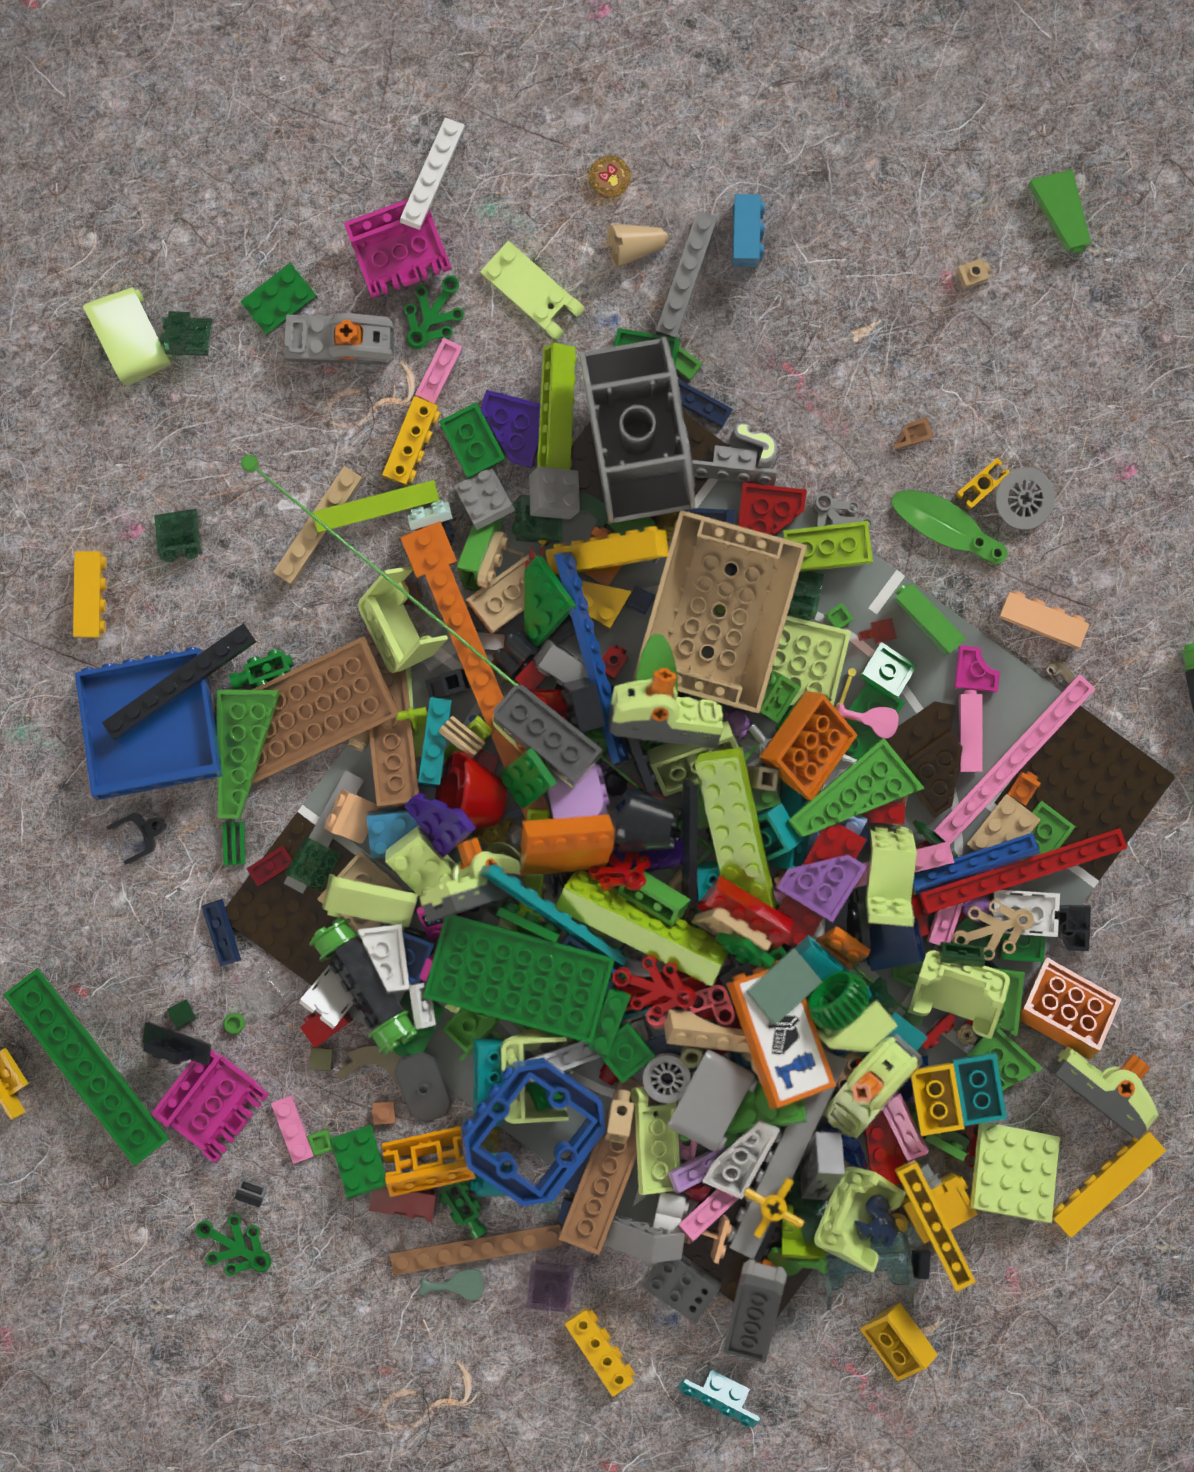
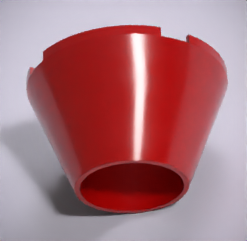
M453 752L444 764L447 770L444 777H441L439 789L436 788L435 800L447 804V807L452 810L456 808L463 810L476 829L474 831L496 826L504 813L507 787L503 784L501 778L464 752Z

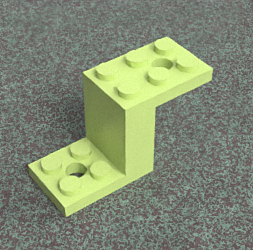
M884 825L869 827L871 854L865 895L869 923L913 926L914 917L911 896L917 856L913 831L906 827H897L896 829L888 828Z

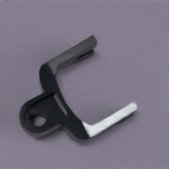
M133 813L106 826L108 830H113L128 821H133L143 835L145 850L124 860L125 865L131 864L155 851L156 844L153 837L161 834L166 829L167 824L164 823L165 820L155 817L145 821L140 814ZM157 822L160 824L159 829L154 828Z

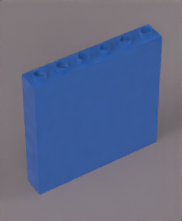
M189 647L185 651L178 653L176 651H169L164 653L163 656L158 657L148 655L142 660L137 661L128 659L124 660L122 664L117 665L107 663L102 665L101 668L87 667L81 669V672L75 673L91 796L94 799L103 800L223 776L208 677L117 741L112 739L102 724L107 718L202 653L203 651L200 648Z

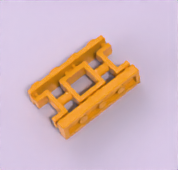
M462 1126L382 1143L385 1163L395 1162L396 1171L385 1173L390 1197L475 1179V1173L467 1168L464 1156L460 1155V1148L463 1147L461 1139ZM454 1145L452 1150H442V1147ZM437 1153L438 1162L418 1165L417 1157ZM410 1154L412 1156L411 1159L400 1160L401 1156ZM456 1159V1162L444 1164V1160ZM413 1167L412 1172L402 1174V1169Z

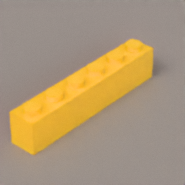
M653 526L644 528V532L640 533L639 530L626 531V535L620 536V533L607 535V539H602V537L589 538L590 542L584 543V540L572 541L570 546H566L565 543L555 544L554 549L546 550L547 564L556 576H560L554 555L564 552H572L577 563V573L668 557L666 530H657V527Z
M1146 1131L1140 1140L1132 1137L1133 1141L1127 1146H1121L1116 1151L1117 1155L1111 1161L1110 1159L1106 1160L1100 1166L1101 1170L1096 1175L1091 1174L1085 1179V1185L1082 1188L1073 1190L1068 1195L1069 1199L1064 1204L1060 1203L1053 1209L1052 1219L1070 1238L1077 1234L1167 1151L1149 1131Z
M913 1160L895 1169L954 1290L957 1292L975 1283L976 1281L918 1163Z

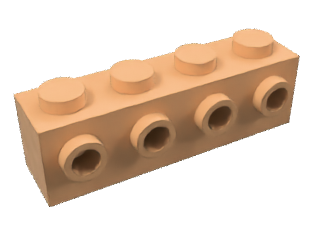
M1014 590L1013 593L1009 592L1006 594L997 618L1074 649L1081 647L1089 627V623L1085 622V618L1073 614V617L1066 615L1065 610L1054 606L1053 609L1046 607V603L1034 598L1033 601L1026 599V595Z

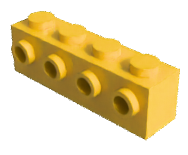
M416 396L413 397L382 474L384 478L408 487L409 482H414L417 474L415 467L417 463L421 464L425 454L422 451L425 443L429 444L433 432L430 431L433 423L437 424L441 412H438V405Z
M74 551L73 637L103 639V633H106V621H103V612H106L107 604L106 599H103V591L107 589V580L104 578V570L107 569V557H104V553L100 551Z
M584 1307L565 1320V1326L612 1397H614L634 1383L633 1376L635 1372L629 1364H624L621 1359L623 1354L617 1345L613 1347L610 1343L611 1336L606 1328L601 1329L597 1321H599V1318L594 1310L589 1311L587 1307Z

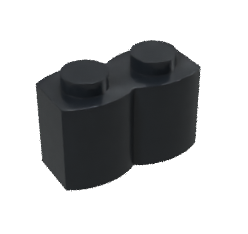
M522 632L510 634L504 641L506 644L503 649H498L492 656L494 659L491 663L511 680H515L539 651Z

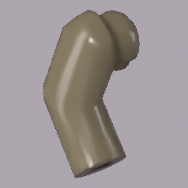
M1053 661L1046 666V672L1049 675L1062 676L1067 685L1075 679L1066 663Z

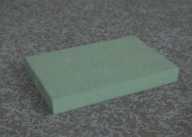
M793 948L745 992L769 1021L776 1025L822 981L795 948Z

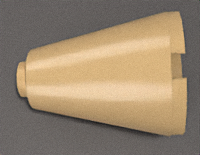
M611 224L607 231V242L613 251L609 253L612 263L616 267L623 266L664 249L665 244L668 243L666 231H663L660 227Z

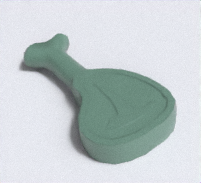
M474 1268L465 1269L455 1273L446 1282L431 1283L422 1277L420 1280L421 1288L418 1292L421 1296H425L431 1291L447 1290L457 1292L467 1300H477L483 1293L484 1282L479 1270Z

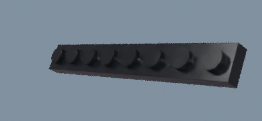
M241 624L107 718L102 724L112 739L117 741L257 641L245 624Z

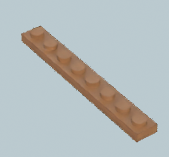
M560 1223L482 1236L474 1240L471 1238L391 1252L393 1275L563 1246V1241L558 1239L561 1233Z

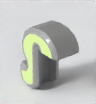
M737 424L729 438L732 447L757 450L759 459L756 467L769 469L777 454L775 439L765 432H750L752 427L748 424Z

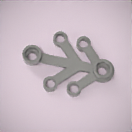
M820 493L813 500V508L818 512L817 527L825 526L826 516L831 519L832 525L868 521L870 523L869 530L873 527V520L869 517L862 519L839 516L834 510H847L849 514L854 515L860 509L857 501H836L827 493ZM820 501H825L827 506L821 507ZM854 504L857 510L852 511L849 506Z

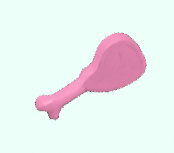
M842 703L837 705V711L843 718L859 721L870 726L880 738L888 739L897 730L899 718L897 712L892 708L876 707L865 713H858L845 709Z

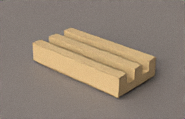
M451 716L438 731L471 758L486 743L454 716Z

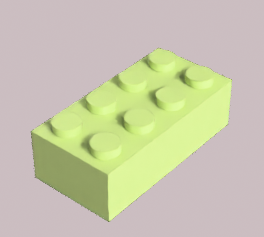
M728 721L722 722L723 730L717 749L665 743L647 750L651 767L664 797L682 791L683 780L691 779L696 785L700 784L695 765L699 754L739 748Z
M419 825L386 850L385 862L419 897L427 895L425 890L453 881L452 873L456 863L448 855L442 858L439 852L434 849L428 837L422 833Z

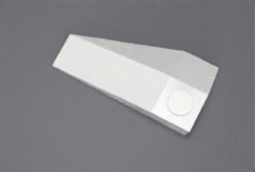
M759 1120L712 1162L703 1179V1183L742 1199L745 1189L750 1186L780 1129Z

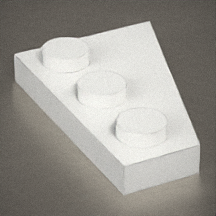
M401 924L358 930L387 993L409 990Z

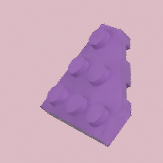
M849 855L789 868L776 888L833 922L867 866Z

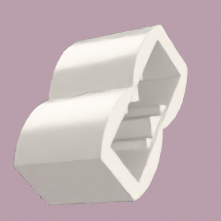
M673 1192L659 1193L652 1227L669 1229L668 1234L683 1233L677 1225L681 1223L682 1215L687 1214L689 1201H686V1196Z

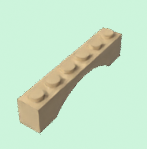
M344 466L314 511L350 502L364 482L363 478ZM310 516L273 573L294 586L328 530L317 533L313 518Z
M669 1010L664 1023L667 1044L751 1053L743 1029L721 1027L699 1018L692 1012Z

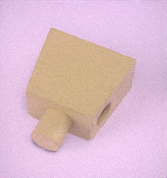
M618 1090L617 1099L612 1100L604 1140L626 1144L630 1134L634 1104L629 1102L631 1092ZM617 1112L624 1113V1116L619 1115Z

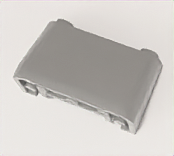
M708 1049L667 1127L715 1152L718 1149L722 1150L727 1141V1138L724 1137L726 1130L745 1094L748 1091L753 1092L758 1083V1080L755 1079L757 1074Z

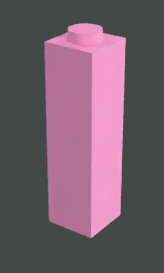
M964 690V694L958 695V740L963 746L959 772H982V694H977V690Z

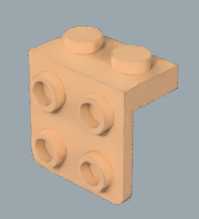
M341 789L340 794L335 799V805L326 819L324 828L338 836L341 835L361 844L368 834L367 813L369 811H378L379 808L377 804Z

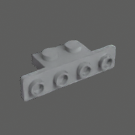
M715 445L713 462L692 460L694 477L718 479L721 481L728 480L774 486L777 470L756 467L757 450Z

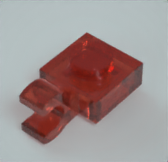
M892 618L870 623L871 629L857 633L859 641L874 638L875 644L897 639Z

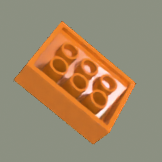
M806 691L759 758L768 768L778 769V777L810 801L817 795L857 737V733L823 693Z
M609 814L523 821L520 876L589 870L593 866L606 867L613 849L615 832Z
M1046 957L1021 1002L1019 1021L1091 1060L1101 1050L1121 998Z

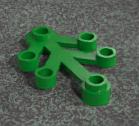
M447 276L443 279V290L431 309L427 299V288L425 286H418L416 288L415 294L419 299L424 319L420 327H418L415 316L417 314L416 306L409 303L404 307V313L408 317L411 329L407 334L406 340L412 349L420 350L426 346L427 341L439 338L450 339L453 336L452 328L449 326H443L440 330L427 332L431 325L451 320L456 322L463 320L464 312L460 308H454L450 312L438 314L450 294L456 293L459 289V281L456 277ZM452 282L455 284V287L448 289L447 284ZM420 289L426 291L424 296L418 295ZM413 307L414 312L412 314H408L407 308ZM459 311L462 315L460 318H455L454 313ZM443 330H450V334L444 336L442 334ZM415 336L421 337L419 343L413 341Z
M232 1214L228 1218V1224L232 1228L235 1241L215 1230L213 1224L208 1220L200 1221L197 1224L195 1231L198 1237H211L229 1248V1250L218 1253L216 1251L210 1252L206 1256V1261L210 1265H215L222 1260L243 1256L248 1260L238 1264L230 1262L225 1266V1273L228 1276H234L237 1272L251 1268L256 1272H265L270 1268L272 1259L269 1253L262 1250L259 1239L260 1228L257 1225H250L247 1228L246 1233L251 1238L253 1251L245 1246L240 1226L242 1219L238 1214ZM231 1218H238V1224H232ZM202 1225H207L209 1231L203 1232ZM250 1228H255L257 1234L251 1235L249 1232ZM210 1255H215L217 1260L215 1262L210 1261ZM259 1257L264 1258L265 1263L263 1265L258 1264L257 1259ZM228 1266H234L235 1272L230 1273L228 1271Z

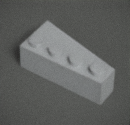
M615 1214L603 1247H611L614 1252L629 1254V1258L644 1260V1264L655 1266L658 1262L680 1260L682 1258L685 1234L680 1232L668 1234L669 1229L649 1227V1223L632 1221L631 1218Z

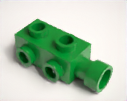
M274 649L267 653V657L260 659L257 656L248 659V664L243 665L245 671L240 673L236 671L228 674L233 689L243 688L242 685L247 683L252 688H256L292 671L291 667L294 666L290 654L286 655L284 651ZM278 665H283L282 669L276 670ZM258 672H263V676L256 678Z
M466 1181L444 1185L439 1189L441 1192L438 1195L444 1206L449 1205L453 1211L450 1213L452 1220L456 1225L458 1223L461 1226L467 1224L473 1240L488 1231L484 1223H481L478 1219V1216L481 1215L480 1209L482 1207L476 1197L471 1198L468 1193L470 1187ZM452 1188H457L459 1190V1193L457 1195H453L451 1193ZM464 1206H468L470 1208V1212L464 1213L462 1211V1208Z

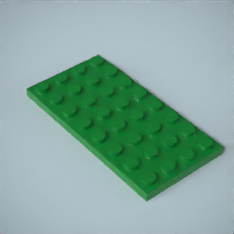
M451 915L444 918L423 998L592 1044L615 958L458 915Z

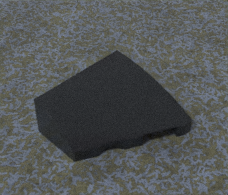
M1059 905V911H1055L1054 919L1059 920L1058 931L1063 938L1067 950L1089 951L1091 905Z

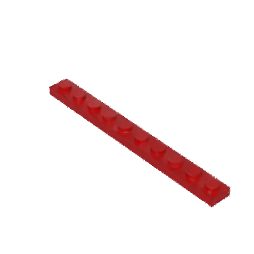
M1121 828L920 893L919 895L927 915L1128 848Z

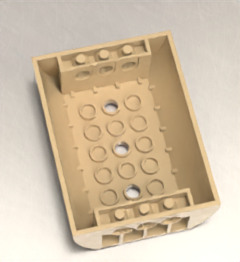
M680 510L634 679H636L640 657L645 644L652 635L661 634L667 639L674 655L678 677L677 691L759 713L807 545ZM728 563H734L737 566V573L733 576L725 573V566ZM720 604L725 607L726 612L722 617L714 615L713 608L716 605ZM711 646L714 649V655L711 658H704L701 654L703 647Z

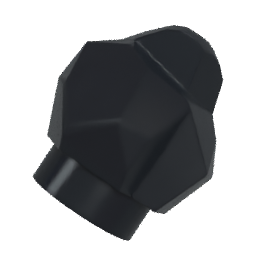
M616 770L610 771L604 776L608 794L618 796L626 791L628 781Z

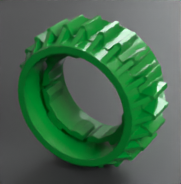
M837 971L828 975L809 996L810 1017L820 1028L823 1027L832 1031L846 1028L854 1023L866 1010L869 1003L868 985L857 973Z

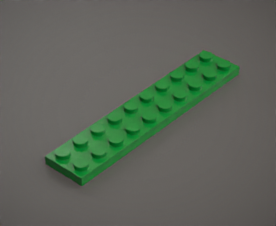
M36 968L3 994L134 1166L170 1139L39 968Z

